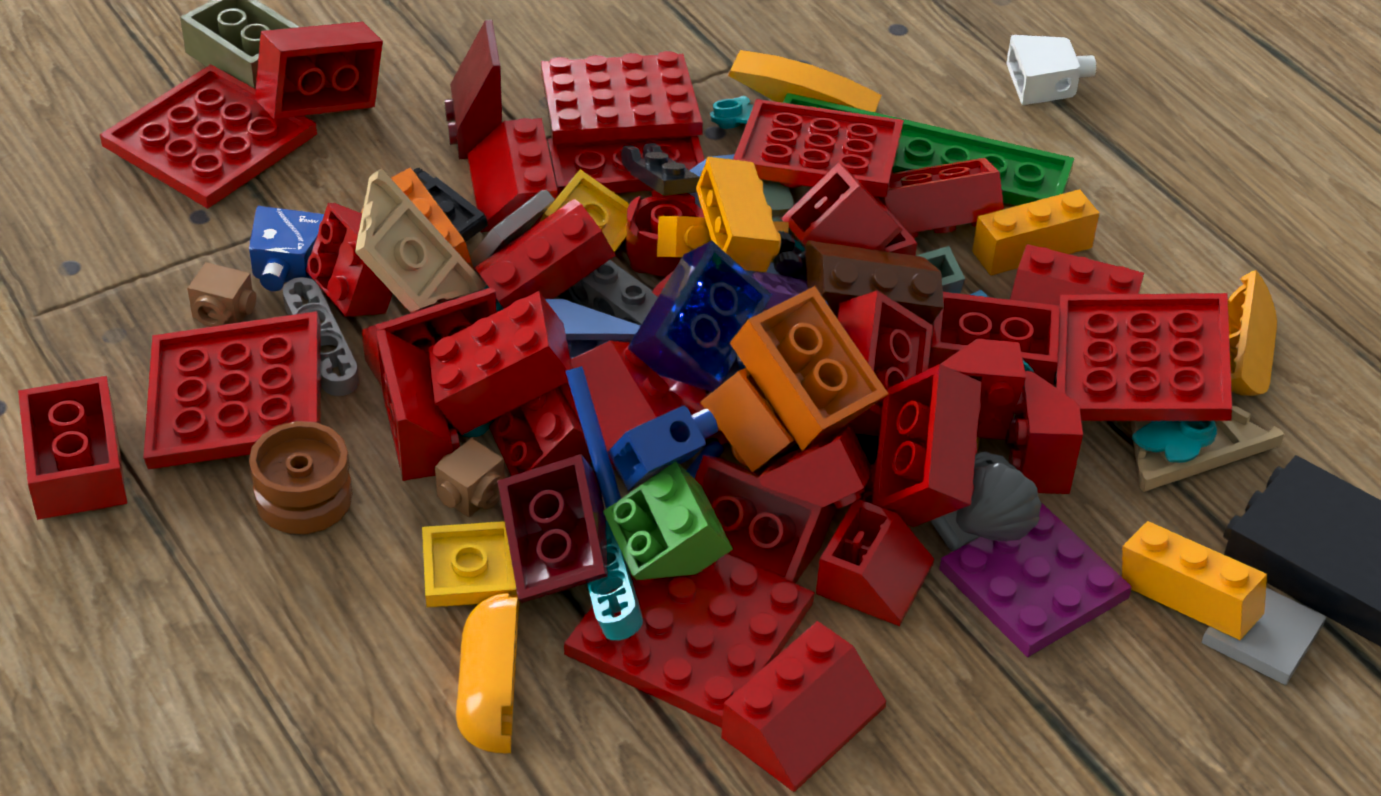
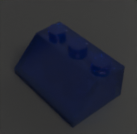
M710 241L683 255L628 346V349L658 375L713 392L723 383L738 356L730 344L731 340L748 319L764 311L772 294L718 245Z

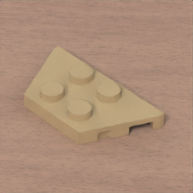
M382 168L369 177L355 253L411 313L478 292L485 288L487 284Z
M1232 406V421H1215L1217 427L1215 441L1207 447H1202L1199 455L1191 461L1183 463L1169 462L1165 456V451L1157 453L1146 451L1133 441L1140 489L1145 492L1279 447L1285 434L1275 426L1269 432L1249 422L1250 413L1237 406ZM1131 421L1132 436L1133 433L1151 423V421Z

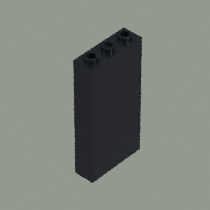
M1295 455L1285 468L1278 466L1274 470L1263 493L1257 490L1246 506L1245 514L1242 517L1235 515L1229 522L1223 538L1228 540L1224 555L1266 573V583L1381 647V500Z

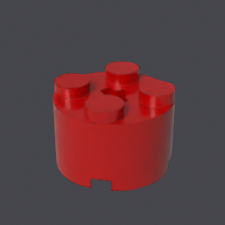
M652 190V196L641 200L640 195L629 204L627 209L626 252L630 260V266L635 272L668 276L689 259L657 257L659 216L704 217L702 208L695 204V197L689 193L663 196L657 191Z

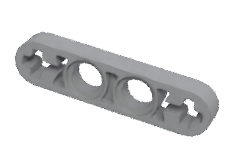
M305 277L294 278L288 281L282 289L287 314L294 315L317 311L319 319L324 321L321 324V346L333 345L337 347L331 352H321V387L326 393L334 396H344L352 393L359 384L357 363L319 285L314 280ZM301 296L308 300L307 304L302 305ZM338 366L341 377H338L336 373H333L332 368Z

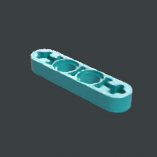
M606 520L608 577L589 582L587 585L595 617L603 634L609 640L619 641L634 635L641 628L643 617L628 565ZM621 611V615L616 617L614 613Z

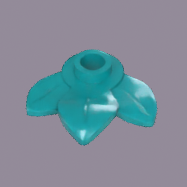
M746 96L719 100L713 104L710 120L723 129L738 127L740 123L747 124L754 104H751L750 99Z
M1151 421V423L1133 433L1132 440L1146 451L1156 453L1165 451V456L1169 462L1183 463L1195 459L1202 447H1207L1215 441L1217 427L1215 421Z

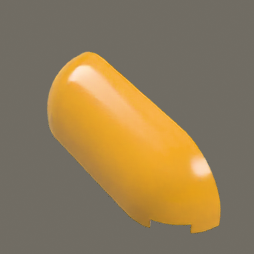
M1254 270L1240 278L1243 285L1228 299L1231 392L1242 396H1257L1268 391L1277 332V316L1271 294L1257 270Z
M509 593L494 595L478 604L468 616L462 632L456 706L457 726L468 742L479 749L493 753H511L519 600L518 595H510Z

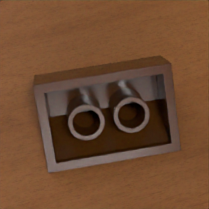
M808 241L806 243L807 290L815 286L823 299L827 301L837 319L841 302L877 290L930 324L933 323L944 308L941 271L924 257Z

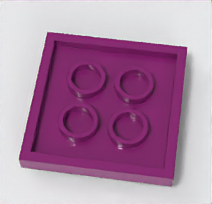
M1041 503L1038 524L1025 537L1020 540L1007 542L979 537L942 557L939 568L1027 658L1129 599L1132 589L1128 582L1043 503Z

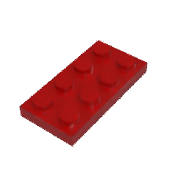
M681 136L553 144V140L550 138L548 139V149L557 186V197L580 169L615 194L652 191L654 189L631 175V172L623 167L621 159L622 147L630 145L637 147L641 158H643L644 145L654 143L659 145L662 153L668 154L670 159L684 164L686 169L691 170L705 160L699 137Z

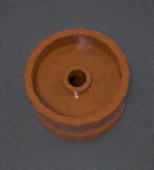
M296 421L282 424L262 434L252 446L249 466L254 484L255 504L259 516L270 527L289 534L314 533L325 530L337 523L349 510L353 492L349 474L348 450L344 439L332 428L317 422Z

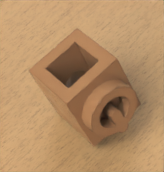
M205 262L187 288L192 318L197 319L208 327L240 323L255 308L256 292L252 289L251 275L248 272Z
M473 438L469 439L452 454L445 455L438 465L435 466L437 497L447 507L455 508L467 517H470L480 508L484 510L492 508L501 499L498 480L505 478L504 458Z

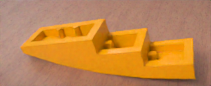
M744 50L739 51L728 74L729 77L769 99L783 103L787 93L875 112L882 96L846 77L819 67L776 55Z

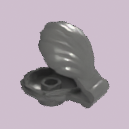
M981 452L975 455L974 492L971 505L930 521L951 552L978 537L1006 542L1015 541L1025 537L1038 524L1041 501L1033 481L1026 478L1020 470H1017L1015 466L1008 463L1003 456Z

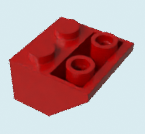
M839 162L781 218L784 222H789V228L805 246L808 241L881 251L903 230L862 183Z
M328 203L323 220L319 225V232L312 253L308 258L306 272L345 316L386 314L393 293L355 253L362 213L336 203Z
M976 339L941 364L982 382L980 394L981 410L978 418L977 437L1005 440L1014 415V406L1018 404L1026 380L1019 342Z
M1025 371L1026 380L1018 404L1014 406V418H1012L1006 436V443L1013 444V449L1010 450L1009 463L1015 466L1017 470H1020L1026 478L1033 481L1038 493L1070 494L1083 438L1079 403L1032 371Z
M560 387L499 416L489 426L511 476L582 454L588 464L592 461L581 423Z
M858 499L852 503L820 557L816 594L900 627L934 564V558L897 513Z

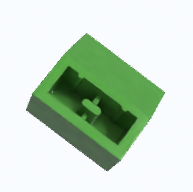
M677 461L603 511L628 568L636 580L695 575L733 550L702 486Z

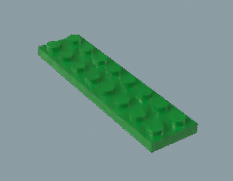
M787 93L783 103L901 119ZM901 119L904 120L892 173L986 158L1000 172L1003 204L1018 206L1065 193L1073 168V157Z

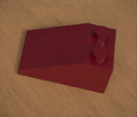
M493 20L484 21L450 84L451 99L444 100L449 144H457L459 159H468L467 153L502 123L501 66Z
M582 454L498 480L517 595L521 604L608 577L606 517L603 513L605 509L596 474Z

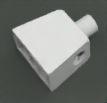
M1011 35L1007 67L1021 104L1030 105L1073 97L1077 92L1080 77L1095 76L1096 60L1093 55L1076 56L1070 40L1065 37Z

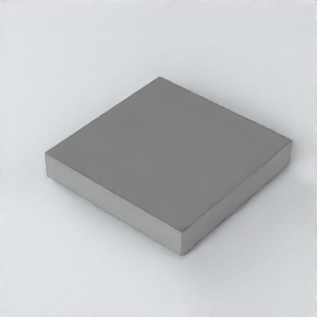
M541 190L488 233L470 255L476 273L478 272L475 269L477 265L528 231L554 202L555 199L547 190Z
M1266 587L1265 613L1241 640L1209 626L1204 633L1201 643L1287 685L1322 629L1326 616Z

